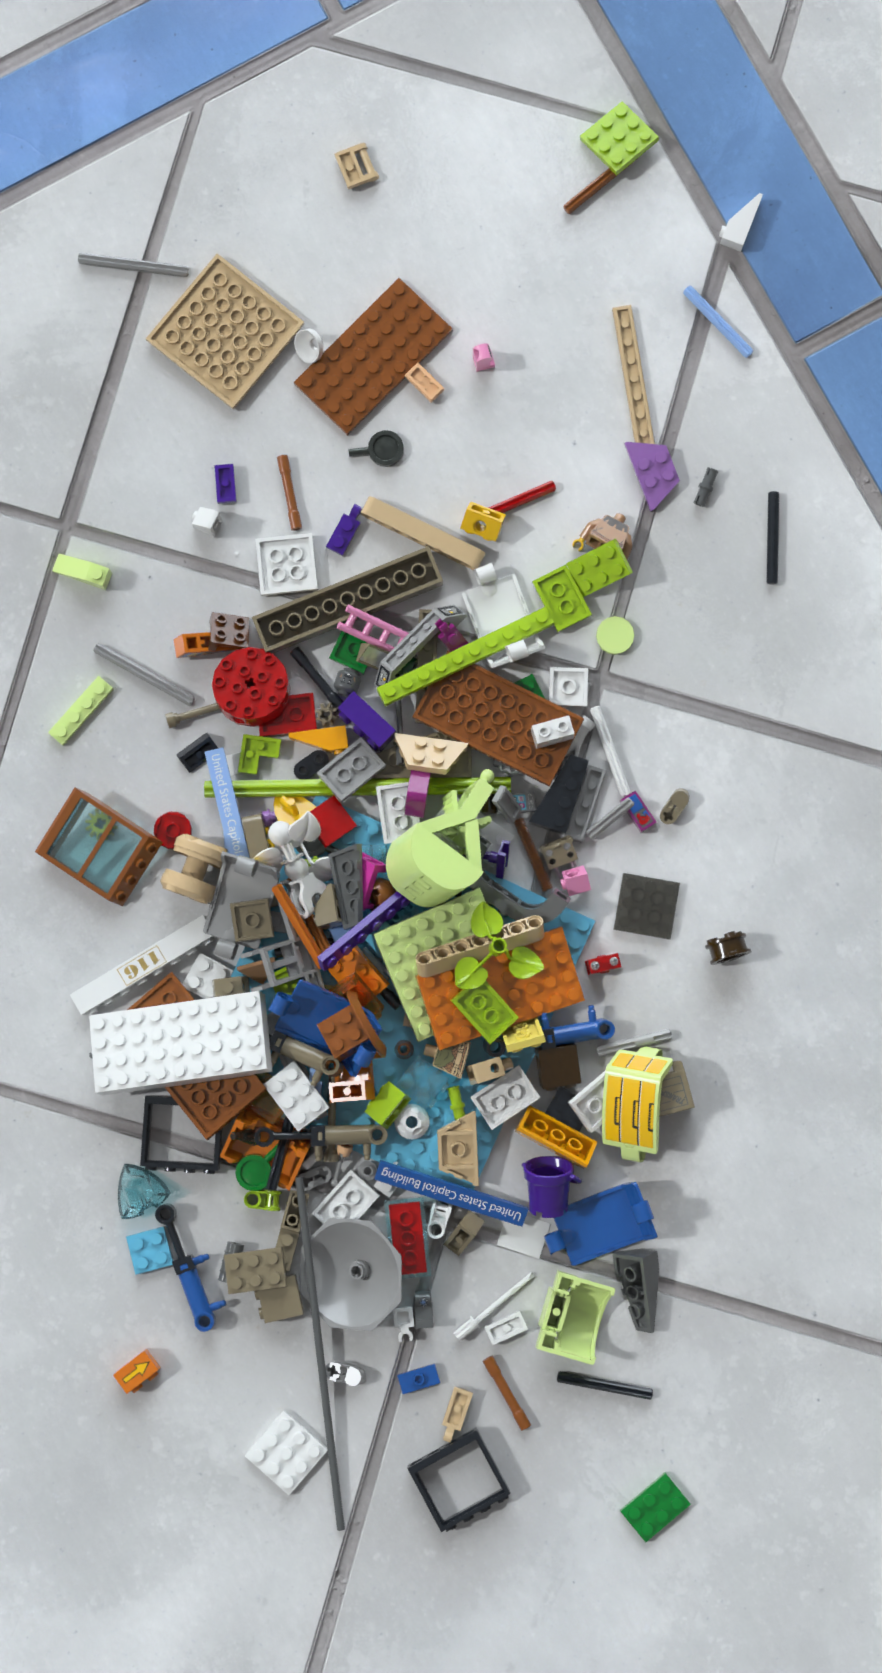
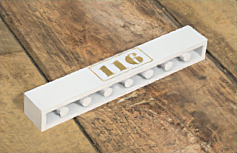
M204 915L198 917L70 994L81 1015L87 1014L90 1016L98 1011L97 1007L100 1005H109L115 1001V996L119 994L123 996L131 991L130 987L135 984L137 986L144 984L148 981L147 977L150 975H159L165 971V966L169 964L173 966L181 961L180 957L185 954L190 956L197 952V947L200 945L207 946L212 943L215 936L203 932L206 917Z

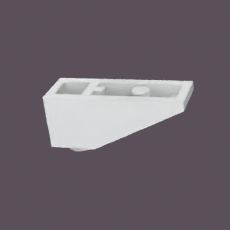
M759 193L728 221L727 226H722L719 237H722L721 245L741 252L763 194Z

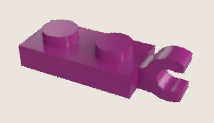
M441 619L435 623L436 627L441 631L438 638L450 652L469 644L452 623L448 626Z

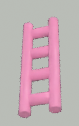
M348 605L345 610L350 613L346 623L339 622L337 625V629L388 652L395 648L386 643L390 633L401 637L397 645L409 634L351 605ZM357 617L367 621L362 632L352 627ZM374 625L384 629L379 640L369 635Z

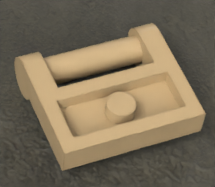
M360 143L334 153L348 190L379 179L378 172L374 170L366 151L368 149L366 143ZM360 153L368 174L363 175L355 154Z

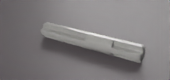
M670 1029L601 1045L597 1047V1053L599 1057L615 1054L618 1050L627 1051L671 1040L672 1033Z

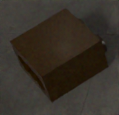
M575 1043L545 1050L539 1047L535 1048L540 1087L546 1089V1091L557 1090V1087L560 1086L572 1088L576 1084L581 1083L577 1045Z

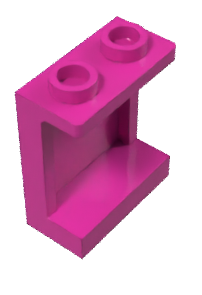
M362 852L363 911H365L366 909L374 908V904L369 902L377 874L386 873V864Z

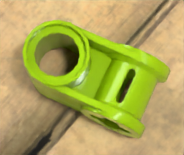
M248 1191L244 1196V1203L251 1209L280 1211L279 1195L282 1194V1191ZM250 1194L257 1195L258 1202L252 1205L248 1202L247 1198Z

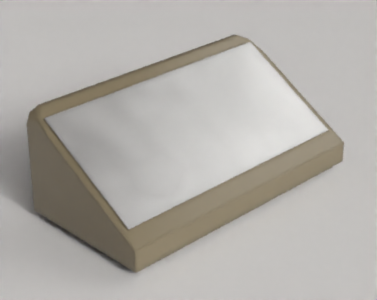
M361 643L356 661L378 670L380 662L390 652L368 643Z

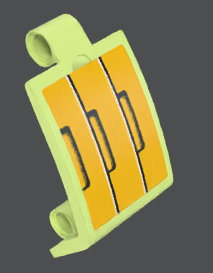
M644 1046L638 1052L618 1050L606 1067L602 1106L603 1144L621 1147L622 1159L643 1162L646 1152L652 1154L658 1152L662 1081L673 1064L672 1058L663 1057L661 1049Z

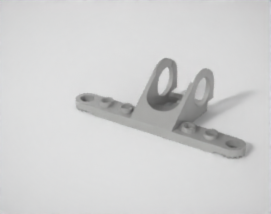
M283 880L278 882L277 884H282V886H286L288 890L287 894L290 897L291 888L289 885V880ZM278 902L289 940L240 955L242 959L260 954L268 978V983L250 988L251 992L274 987L300 977L301 980L325 989L320 970ZM280 947L283 959L271 963L268 951ZM286 966L288 976L276 980L273 969Z

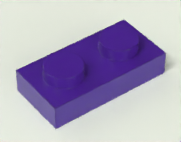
M214 465L217 503L237 502L234 465Z

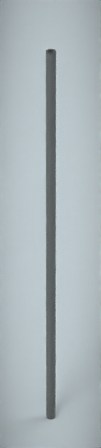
M301 1176L295 1177L336 1525L337 1531L345 1530L304 1182Z

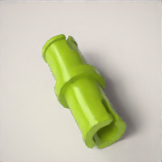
M459 1085L447 1088L451 1101L450 1110H453L455 1120L465 1116V1102H462Z

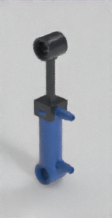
M594 1005L588 1006V1022L550 1027L547 1013H542L541 1028L546 1042L542 1043L539 1048L545 1050L556 1048V1046L597 1039H610L615 1033V1027L607 1019H596ZM606 1024V1032L600 1033V1027ZM498 1037L493 1041L498 1042V1048L495 1051H491V1044L484 1040L483 1048L490 1056L499 1057L504 1054L506 1046L503 1039Z
M163 1204L156 1209L155 1218L159 1223L166 1225L178 1257L172 1264L176 1275L179 1276L195 1320V1326L199 1331H209L216 1322L213 1311L226 1306V1301L222 1300L209 1304L196 1269L198 1264L209 1260V1255L204 1254L193 1257V1254L185 1256L173 1223L177 1214L176 1209L172 1204ZM165 1208L171 1213L169 1219H164L161 1216V1211ZM202 1316L209 1317L210 1324L208 1326L201 1324L200 1318Z

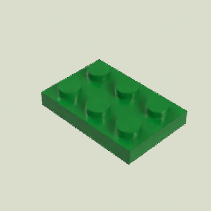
M664 1472L620 1509V1512L646 1543L690 1506L691 1503Z

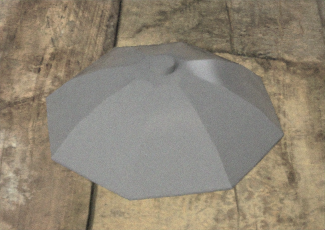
M329 1218L310 1237L320 1317L331 1328L373 1331L402 1302L401 1254L378 1227L368 1220ZM302 1246L300 1261L301 1294L310 1303L304 1248Z

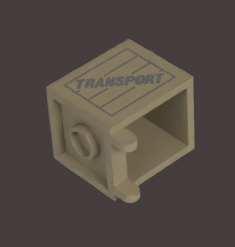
M673 1061V1071L668 1072L662 1081L659 1117L695 1108L685 1069L681 1061Z

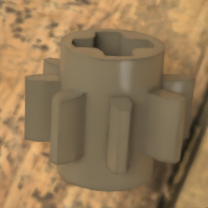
M332 702L328 703L327 706L321 703V709L315 710L318 713L316 720L322 721V726L327 722L333 725V718H339L336 715L338 707L334 708ZM325 712H330L329 716H324Z

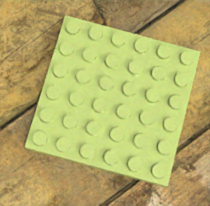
M480 888L373 934L418 1042L434 1034L415 975H418L416 955L422 951L474 935L470 925L472 914L482 901L486 902Z

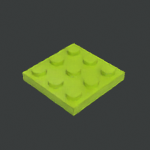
M621 101L582 133L580 140L617 176L659 141V136Z

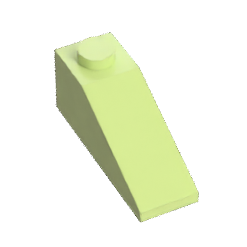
M58 554L52 572L105 591L112 575L109 568L63 554Z

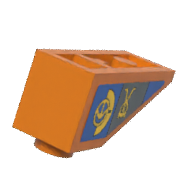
M210 632L181 634L173 639L176 658L202 656L237 649L217 646L216 651L208 650Z

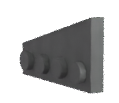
M354 844L328 854L344 930L352 929L363 920L362 844Z

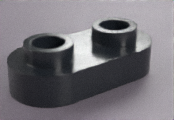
M322 750L312 752L294 766L295 776L298 779H310L329 763L328 755ZM321 756L323 758L322 762L317 763L315 761L316 757ZM306 767V773H300V768Z

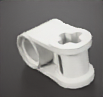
M437 1200L433 1201L427 1228L430 1237L438 1239L443 1236L449 1221L452 1204L445 1205L437 1203ZM438 1224L441 1226L442 1231L439 1235L431 1233L430 1228L432 1225Z

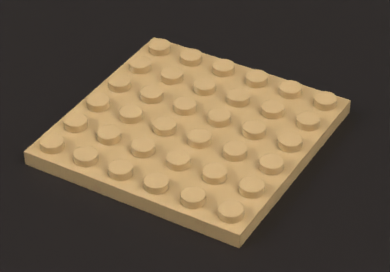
M216 254L146 337V341L234 410L303 327L304 321L223 257Z

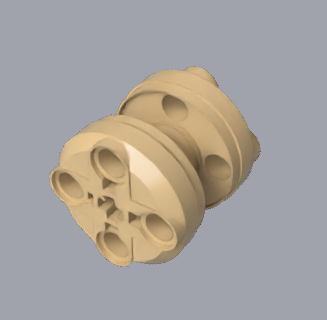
M182 834L176 838L173 851L187 857L181 873L166 868L160 880L162 888L197 902L208 904L212 902L216 887L203 882L209 865L221 869V853L228 850L189 834Z

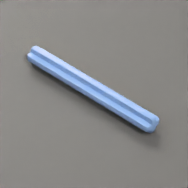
M691 285L684 290V295L745 358L753 353V349Z

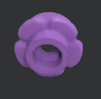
M267 809V811L262 812L265 827L271 826L276 822L274 811L270 812V809Z

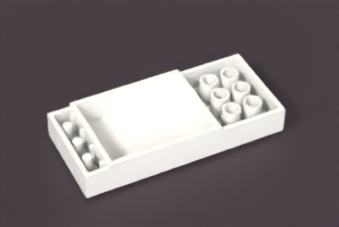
M260 991L89 1016L95 1093L102 1096L272 1072L265 994Z

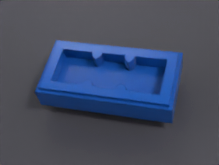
M435 1363L397 1374L402 1394L440 1383Z

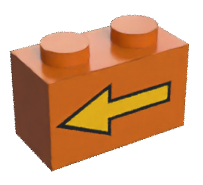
M145 1349L115 1372L113 1376L126 1394L130 1391L135 1393L143 1387L141 1383L144 1380L148 1379L151 1381L158 1375L157 1370L160 1369V1366L148 1349Z

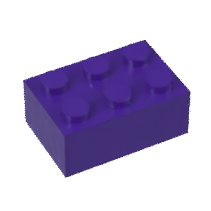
M354 691L338 707L339 718L346 725L350 723L353 726V731L362 738L364 736L367 739V744L374 751L378 749L382 752L394 739L396 730Z

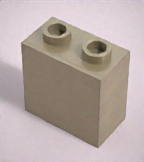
M296 1274L286 1276L287 1287L254 1291L256 1300H260L261 1308H258L260 1319H264L265 1324L304 1314Z

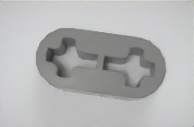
M322 1165L304 1172L298 1177L313 1178V1181L308 1183V1187L304 1185V1191L328 1182L332 1172L328 1166ZM320 1169L328 1171L325 1180L322 1177L315 1178V1175L320 1173Z

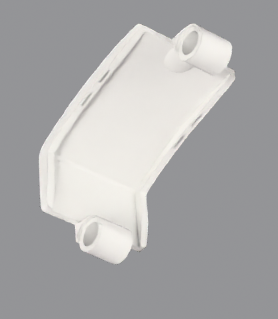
M492 563L474 569L478 586L462 592V597L478 639L530 614L515 574L497 579ZM536 633L524 640L505 646V649L485 659L488 665L494 668L528 657L529 654L545 649V645Z

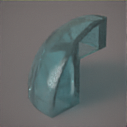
M124 1164L118 1184V1207L121 1219L144 1215V1210L151 1206L157 1208L168 1198L170 1191L157 1175L149 1170H145L143 1167Z

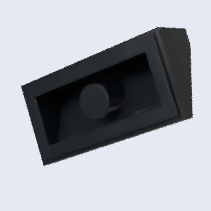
M205 733L177 753V757L190 773L206 761V751L218 749L209 734Z

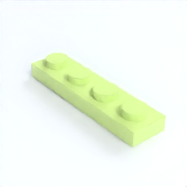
M98 676L48 733L64 746L113 691V688Z

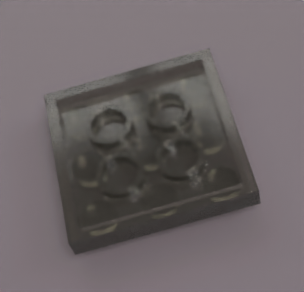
M623 873L613 930L671 940L680 883Z

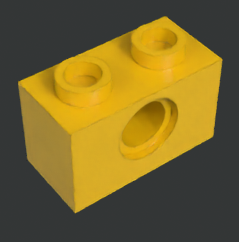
M470 502L460 529L465 530L469 534L479 535L487 541L496 542L506 514ZM479 521H483L486 525H481Z

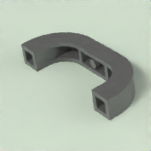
M479 835L483 874L476 882L470 885L472 890L480 888L488 905L498 908L499 913L509 916L515 921L536 915L543 919V923H547L562 913L571 898L557 888L553 890L546 901L540 904H528L489 878L483 869V857L492 843Z

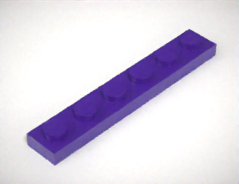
M398 891L317 957L320 968L326 971L334 967L338 960L344 955H348L359 943H363L367 936L373 931H377L384 922L392 919L396 912L410 903V900Z

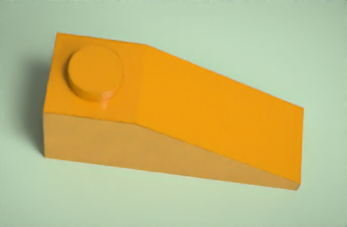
M345 725L288 733L290 740L334 753V755L341 754L349 747Z

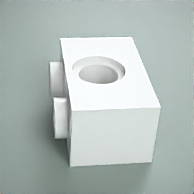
M569 715L532 725L531 728L536 749L573 739L575 734Z

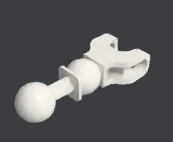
M277 821L270 826L268 836L270 841L275 845L281 846L286 859L281 862V865L285 864V874L292 880L289 882L291 888L290 899L301 918L306 919L313 914V904L316 905L327 886L323 881L318 880L313 872L308 873V863L305 859L301 858L304 853H295L290 842L292 839L288 834L290 825L284 821Z

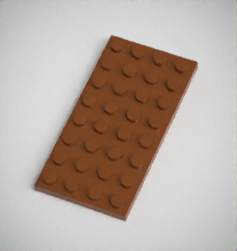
M398 278L323 352L318 361L312 363L294 381V385L348 436L405 379V374L417 363L420 364L453 331V328L408 285Z
M472 664L429 685L412 716L413 719L459 742L468 743L469 747L549 787L574 738L536 749L531 733L532 725L569 715L575 738L584 721L583 717L476 664Z
M171 972L127 1010L193 1001L195 999L176 975ZM256 1074L165 1087L206 1140L213 1137L267 1089Z

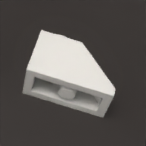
M200 507L199 511L194 512L191 521L195 529L215 537L222 523V518L219 512Z

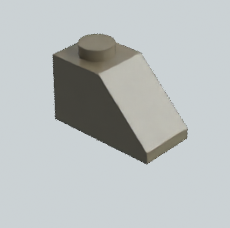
M332 883L327 885L314 907V922L317 927L325 930L343 925L335 885Z
M469 1210L443 1245L459 1256L476 1236L485 1221Z

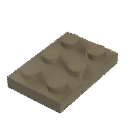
M283 1247L224 1255L228 1294L287 1287Z

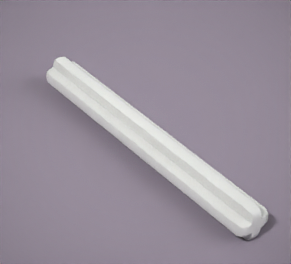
M595 706L590 709V712L596 724L595 726L621 797L627 796L631 791L600 706Z

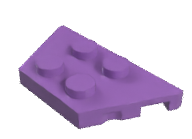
M625 442L626 451L651 512L680 481L666 445Z

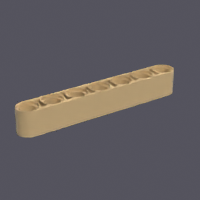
M368 497L360 513L365 518L424 547L429 546L430 550L471 570L479 568L485 556V552L374 497Z
M536 915L503 925L498 934L491 936L503 938L507 943V949L510 951L516 947L542 940L544 938L543 919ZM474 934L422 951L415 958L418 975L426 978L455 969L457 963L464 957H473L477 961L482 960L490 953L489 945L492 940L488 936L479 938Z

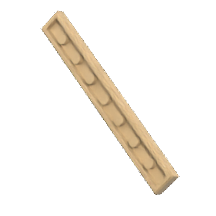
M631 305L613 307L612 312L634 442L655 444Z

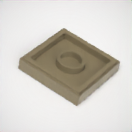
M269 898L230 903L235 942L275 936Z

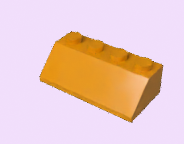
M531 1105L527 1107L515 1130L521 1136L583 1169L588 1166L597 1145V1141Z

